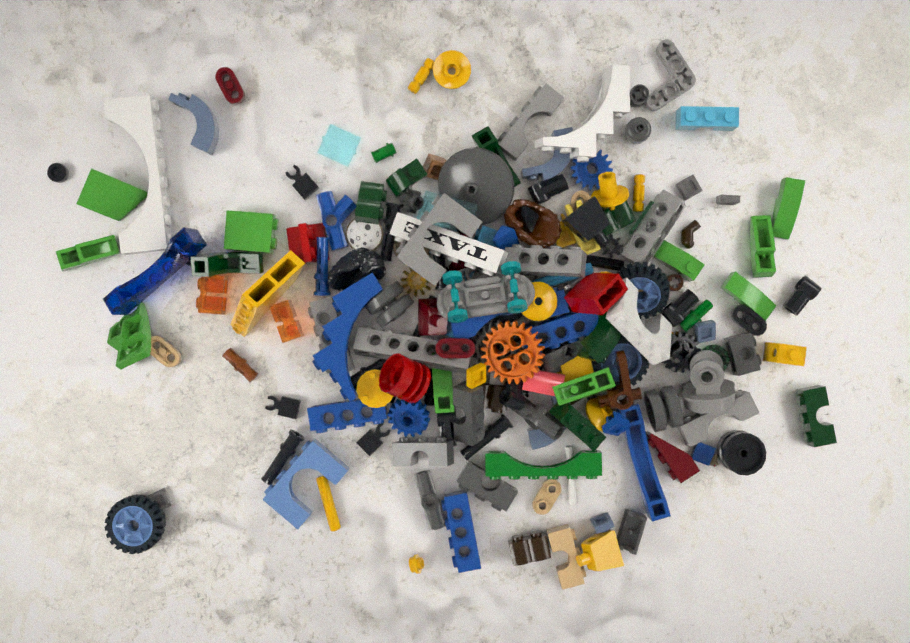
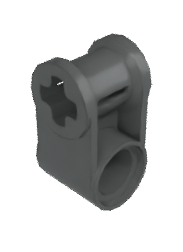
M566 341L562 344L560 343L561 346L555 349L544 348L541 352L545 354V357L541 359L544 370L553 371L574 359L578 352L576 345Z

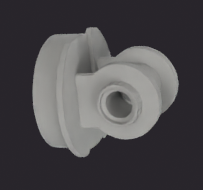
M710 350L696 353L690 361L691 381L682 385L684 407L696 413H718L732 408L735 405V383L724 379L721 357Z

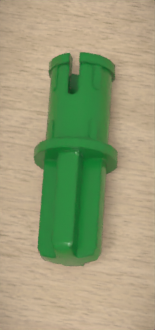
M706 299L694 311L690 310V313L678 325L685 332H688L694 326V323L702 321L701 318L713 308V304Z

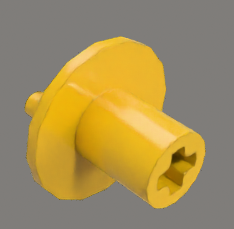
M604 172L598 176L600 189L593 191L591 198L595 196L601 207H609V210H615V206L622 204L628 199L629 190L625 186L617 185L616 175L613 172Z
M381 370L367 371L357 382L356 391L358 398L368 407H383L393 398L392 395L381 391L379 387Z

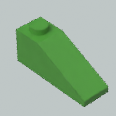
M665 240L653 256V258L687 281H694L705 265L689 253Z
M608 367L553 386L552 388L560 406L615 387V383Z

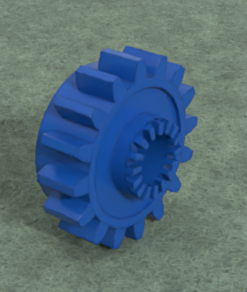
M601 149L596 153V157L589 159V162H577V159L572 160L575 166L570 167V170L574 171L571 178H576L575 184L580 183L581 189L586 186L589 191L593 187L599 190L598 176L601 173L613 171L612 168H609L612 161L606 160L608 154L601 155ZM587 166H594L596 173L590 174L587 171Z
M396 399L387 414L390 417L388 423H393L392 430L398 429L397 434L403 432L405 437L408 434L415 437L416 433L421 435L423 430L426 431L430 422V417H428L430 411L426 410L427 405L423 404L421 400L416 403H409L405 400Z

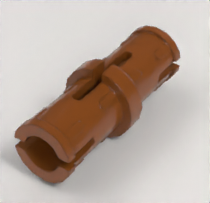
M229 348L222 355L234 367V370L242 374L249 382L257 377L258 373L246 363L247 360L245 358L242 359L232 348Z

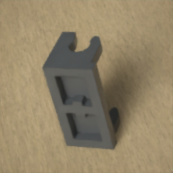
M625 508L616 537L620 550L623 551L625 549L631 554H637L647 517L644 514Z

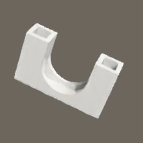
M627 277L624 278L623 281L628 290L607 311L606 319L652 365L670 359L672 324L662 314H658L645 320V325H643L637 311L638 289Z

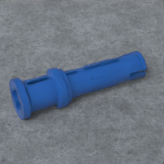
M316 237L317 269L314 275L315 291L313 295L328 296L331 295L329 284L327 283L329 237Z

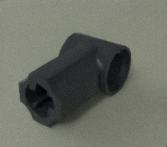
M561 174L545 182H538L527 189L533 202L540 205L550 200L551 197L568 190L569 187L565 177Z
M806 275L797 282L794 287L795 291L783 304L784 308L795 316H798L806 304L813 300L821 291V287Z
M686 289L674 302L668 304L660 314L674 328L684 320L686 314L700 300L692 291Z
M514 379L511 384H508L507 381L506 388L502 390L499 396V402L502 405L515 411L522 409L525 403V397L522 395V379L519 384H516Z
M456 408L455 412L437 413L440 437H446V440H453V447L457 446V441L454 440V422L457 421Z

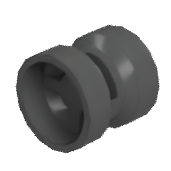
M642 84L635 85L630 90V106L632 107L642 106L649 98V90Z

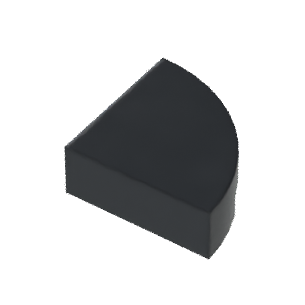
M523 206L521 210L523 227L527 232H533L539 214L528 206Z

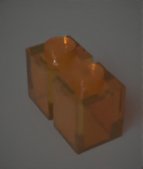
M214 275L198 279L197 287L201 291L196 299L198 313L226 314L227 298L207 296V292L227 294L229 277Z
M286 300L269 306L275 323L283 322V325L277 326L282 343L304 336L299 320H294L297 314L292 300Z

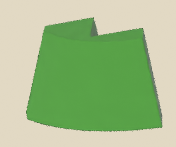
M91 168L76 204L114 220L121 221L140 202L147 198L148 192Z
M142 301L137 303L136 310L131 314L126 313L109 330L107 343L118 351L115 366L120 370L150 356L151 353L150 323L145 304Z

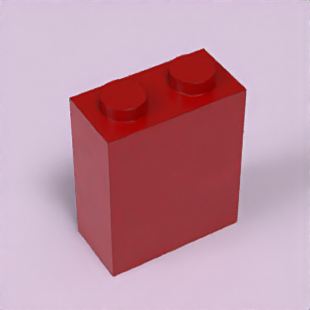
M593 273L585 276L564 298L575 313L604 315L628 288L620 274Z

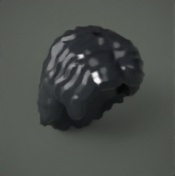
M363 247L354 249L341 257L336 262V265L332 266L328 273L327 283L332 289L340 291L345 290L371 273H374L376 278L381 280L387 273L384 261L375 251Z

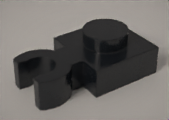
M294 165L296 174L290 175V173L286 172V176L296 181L292 186L304 200H307L319 187L307 173L301 176L300 168Z
M268 396L267 399L273 400L274 405H267L265 409L269 411L279 409L277 415L297 419L301 400L282 396L280 401L276 396Z
M384 423L378 424L375 432L370 429L356 442L369 456L384 443L380 438L388 436L391 432L390 429L385 433L381 432L380 427Z

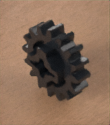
M675 331V335L671 334L670 357L673 358L676 364L671 359L661 362L666 364L665 368L671 369V371L676 373L677 371L684 373L685 369L690 371L692 357L701 351L700 348L696 347L699 341L694 340V335H689L688 332L684 331L682 333Z

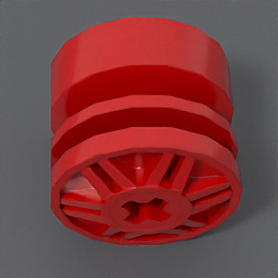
M396 353L390 356L384 363L379 375V387L381 391L387 394L397 396L409 403H416L424 396L429 387L431 379L428 366Z

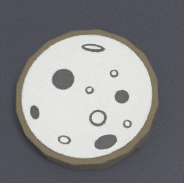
M354 218L347 225L345 235L346 241L352 249L363 247L375 251L382 244L384 233L380 223L377 225L357 222Z

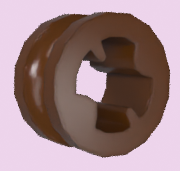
M671 274L667 276L670 291H678L683 287L684 281L680 275ZM672 277H675V280L678 279L679 283L676 284V288H673L674 285L670 286Z

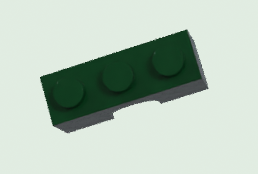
M816 385L796 389L797 395L795 398L797 405L800 406L801 413L799 414L801 424L804 425L805 432H803V438L805 443L814 448L837 443L834 425L828 422L819 423L816 419L818 409L829 405L826 386Z
M557 402L549 410L555 418L593 452L607 438L569 403L559 406Z

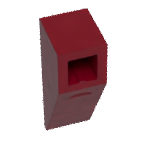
M646 432L649 437L647 438L648 444L652 449L656 448L659 453L657 455L658 459L663 465L666 463L670 469L667 472L673 481L677 480L683 483L700 471L688 453L654 434Z

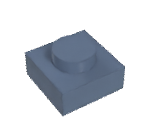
M708 320L694 323L696 341L703 343L716 340L715 321Z
M608 512L590 519L597 534L607 532L615 527Z

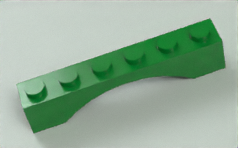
M580 450L568 460L554 465L541 466L521 462L505 451H485V474L491 480H499L501 477L508 476L511 480H518L520 476H528V479L531 480L539 479V476H547V479H559V476H566V479H578V476H586V479H597V476H602V452L600 450H595L594 452L592 450Z

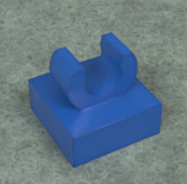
M614 411V418L607 416V423L602 426L603 433L619 436L631 426L629 420L622 419L620 412Z

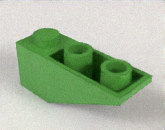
M432 368L435 413L455 412L452 371Z

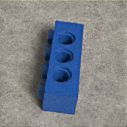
M571 312L530 325L532 326L531 333H546V340L540 342L539 346L555 349L561 346L560 343L566 341L574 343L579 341V337L588 336L598 323V315ZM577 321L584 322V327L581 330L574 329ZM564 327V335L557 336L555 334L556 329Z
M354 399L351 402L348 400L310 406L307 408L310 431L316 430V433L328 432L327 428L334 427L335 430L346 429V425L354 424V427L365 426V422L373 421V424L384 423V419L388 418L387 406L379 408L370 407L372 415L369 417L363 415V407L368 406L363 404L360 399ZM344 410H351L353 418L350 420L346 419L343 415ZM326 413L333 414V422L330 423L325 420Z
M461 490L444 494V499L441 500L443 511H447L448 518L445 519L446 529L451 531L452 536L448 537L450 549L454 548L455 556H452L453 566L458 568V573L481 569L467 492ZM455 508H459L463 513L461 516L456 517L452 514V511ZM459 527H463L466 530V533L464 535H458L455 532L456 529ZM462 546H467L470 550L468 553L462 554L459 549Z

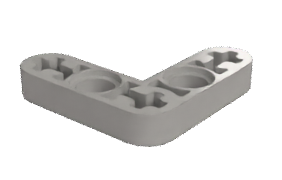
M664 39L657 45L656 53L671 75L672 80L649 95L645 106L650 111H657L690 90L696 82L695 75L675 44L669 39ZM663 45L664 47L668 46L670 48L668 50V53L666 51H661ZM672 54L675 55V56L671 57V58L669 59V61H667V58L669 57V55H670V56H671ZM673 60L680 62L681 68L679 70H674L671 67ZM684 69L685 72L678 77L677 74ZM684 78H685V79H687V78L690 79L689 85H688L687 83H686V84H683V83H682V81L684 80ZM666 87H673L675 95L672 97L668 96L665 93ZM660 95L662 96V99L658 101L657 106L655 104H650V102L652 101L651 98L655 100Z

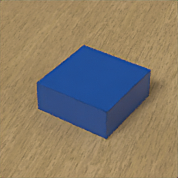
M700 442L694 445L691 457L694 461L709 466L716 448Z

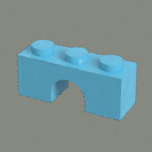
M681 106L676 110L675 130L713 128V131H733L739 127V107Z

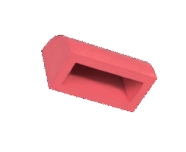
M539 370L538 373L533 372L534 377L532 379L528 377V380L523 382L522 390L555 396L552 387L564 383L565 375Z

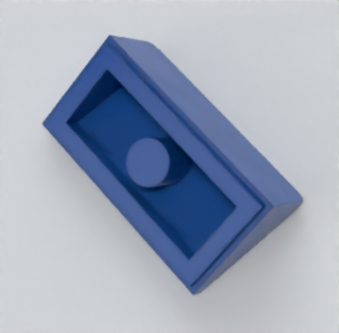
M503 225L492 239L495 247L504 251L505 247H512L514 244L520 245L515 230Z

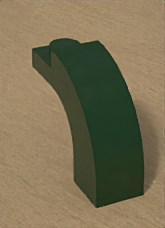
M218 252L191 256L192 276L210 277L225 273L260 274L264 272L263 253Z
M607 312L604 315H598V323L595 329L580 341L588 354L597 363L601 362L611 353L621 336V333L606 319Z

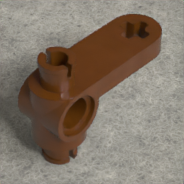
M624 350L615 351L620 384L610 390H606L605 395L597 396L600 408L609 406L610 409L626 410L634 404V400H642L640 387L631 389L626 355ZM620 395H626L623 399L618 400Z

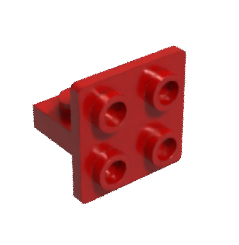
M302 223L298 224L297 227L287 228L289 251L291 250L305 264L317 263L316 237H326L323 223L310 225Z

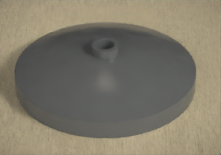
M471 147L455 153L445 162L439 174L438 191L440 196L444 193L480 219L482 221L481 225H486L501 217L510 206L514 196V180L508 165L500 156L488 149Z

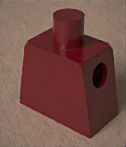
M437 298L418 299V335L447 334L448 322L438 311Z

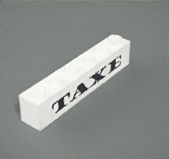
M397 212L389 234L395 236V241L405 244L410 239L408 237L410 231L414 226L418 228L422 221ZM431 225L423 237V247L430 249L429 253L439 257L441 254L447 255V260L458 263V260L465 262L464 266L474 270L477 266L483 269L482 273L493 276L494 273L501 274V265L505 263L508 252L435 225Z

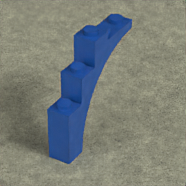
M374 273L367 275L332 297L334 300L332 302L333 307L338 313L341 311L342 315L322 326L324 329L322 333L328 342L331 340L332 344L313 355L314 360L312 362L318 371L321 369L322 372L330 369V377L334 383H339L342 388L339 390L345 400L349 399L350 402L356 399L358 394L352 384L348 370V342L353 325L363 308L371 299L384 290Z

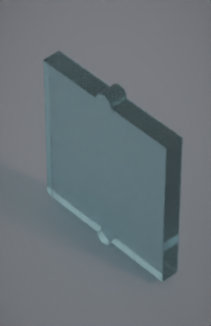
M330 124L326 135L322 137L323 141L317 153L348 167L353 155L357 153L356 149L361 138Z

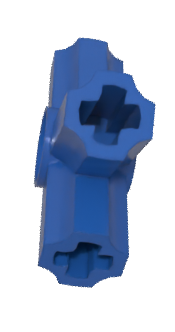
M332 191L316 195L322 215V223L329 237L331 250L335 251L348 247L342 223L356 209V204L347 195L336 204ZM331 216L337 218V222L333 226L327 224V220Z

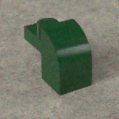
M416 158L402 169L399 168L391 174L385 182L395 197L399 198L402 196V193L408 192V189H412L413 185L428 176V174Z

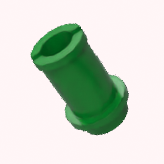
M388 142L386 146L371 152L376 163L387 157H394V154L397 153L393 143L388 144Z

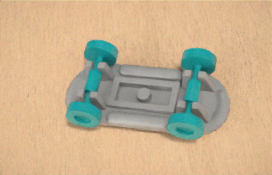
M509 261L502 264L501 272L503 275L463 281L460 271H448L442 275L443 283L447 286L439 293L437 308L439 313L452 323L464 322L468 318L505 312L516 314L528 309L534 300L535 289L528 278L518 274L521 272V264L517 261Z

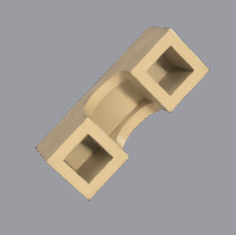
M565 524L546 529L552 552L565 551L568 553L567 561L562 565L556 566L562 590L585 584L583 579L586 577L584 566L580 567L576 561V556L581 553L579 547L575 548L574 540H577L574 528L570 529L569 525Z

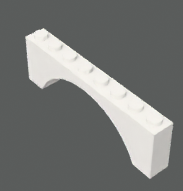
M150 94L104 99L105 119L123 127L133 136L143 151L149 171V189L145 204L136 220L119 234L121 254L130 255L166 251L168 247L172 248V245H174V236L170 232L172 218L168 214L170 200L168 195H166L168 182L163 171L166 164L161 153L163 141L159 135L161 122L157 118V112H159L158 101Z

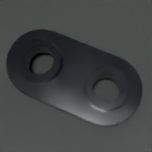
M737 305L731 310V319L745 331L754 336L765 333L767 329L766 321L746 305ZM739 311L743 313L741 318L737 316ZM753 323H757V329H753Z

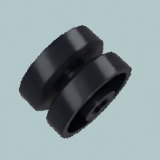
M733 430L727 432L717 444V455L721 464L738 475L748 476L754 474L763 467L766 461L767 452L764 443L759 437L746 431Z

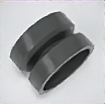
M398 281L387 287L365 306L371 315H375L383 310L376 318V322L381 328L397 320L414 303L409 294L397 300V297L404 290Z
M672 385L661 387L659 393L655 389L644 392L645 408L654 432L666 430L667 423L671 428L683 426L681 404Z

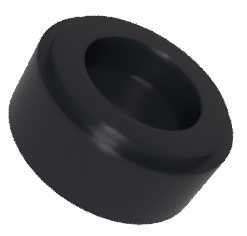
M53 163L48 167L47 175L50 180L62 183L67 180L69 171L65 165Z

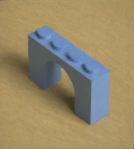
M314 439L312 442L308 440L301 448L303 453L300 456L295 455L289 462L291 467L287 471L283 469L276 477L279 481L275 485L271 484L264 491L266 496L263 498V501L297 530L313 511L300 501L293 492L292 480L295 473L302 469H314L336 485L350 469L317 439Z

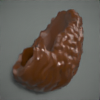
M516 199L505 211L504 219L506 226L515 230L517 238L521 242H525L528 245H539L547 249L556 244L557 239L560 238L562 229L560 228L558 215L544 206L530 200ZM523 206H528L539 214L533 232H527L523 227V216H521Z

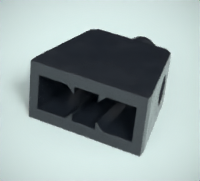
M595 196L562 220L583 242L593 238L601 246L609 240L602 231L609 225V221Z

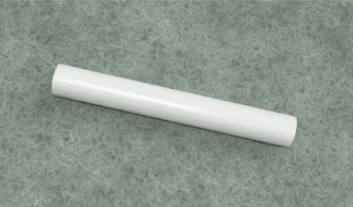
M573 446L565 447L566 460L573 457ZM567 479L569 504H576L575 479Z

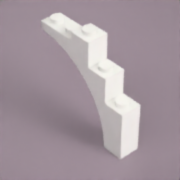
M612 64L604 68L599 97L593 110L584 122L565 135L543 137L535 140V149H542V152L546 153L554 152V150H560L562 154L570 153V159H577V162H589L590 158L596 157V140H606L607 136L613 135V119L622 118L623 115L630 113V66Z

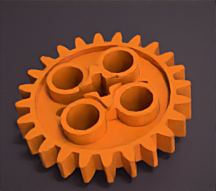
M507 320L505 326L500 322L497 324L498 328L492 327V333H486L488 339L482 340L486 346L481 348L482 351L486 352L481 358L487 359L484 364L490 366L487 372L494 371L493 378H496L498 375L501 376L500 382L507 378L508 384H511L513 379L516 384H519L521 379L523 382H526L528 377L532 379L534 377L533 372L538 373L540 370L537 366L543 365V362L539 359L545 357V354L540 353L545 348V346H539L542 339L535 338L538 332L532 334V326L526 329L525 322L518 326L517 320L512 325ZM514 335L521 338V344L514 341ZM496 343L502 344L504 351L498 350ZM524 345H528V348L519 350L516 354L512 353L500 360L497 358L507 354L510 350L514 351ZM523 353L527 354L530 361H524L521 355ZM504 361H509L512 364V369L507 368Z

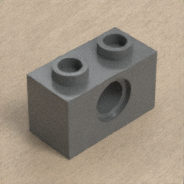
M745 332L723 338L733 375L741 376L761 370V358L755 350L757 345L756 339L751 333ZM745 348L747 356L743 359L740 352Z

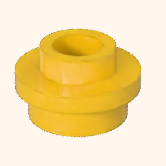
M418 554L409 558V567L412 573L420 574L422 569H424V560Z

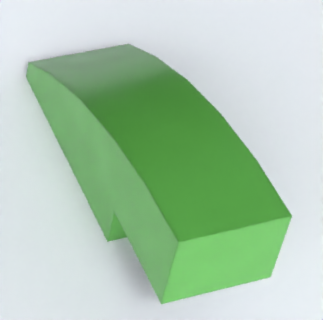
M789 177L781 179L779 195L775 199L772 216V228L775 238L787 240L790 238L800 208L806 180Z
M771 215L751 216L750 255L753 278L772 277L776 272L774 259L776 248Z
M114 235L55 251L62 272L120 254Z
M731 272L720 287L734 297V300L752 309L765 321L776 307L763 292L737 272Z

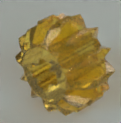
M409 267L411 273L403 271V274L408 277L401 278L400 280L403 282L407 281L406 284L402 285L404 289L410 287L407 294H411L412 290H414V296L417 297L418 290H420L422 295H425L424 287L429 291L431 290L426 285V283L430 282L422 276L420 278L422 283L420 285L417 284V286L413 285L414 281L412 278L414 276L417 278V275H419Z

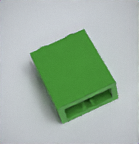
M227 210L224 249L273 254L274 250L277 249L275 230H278L279 220L276 219L274 214Z

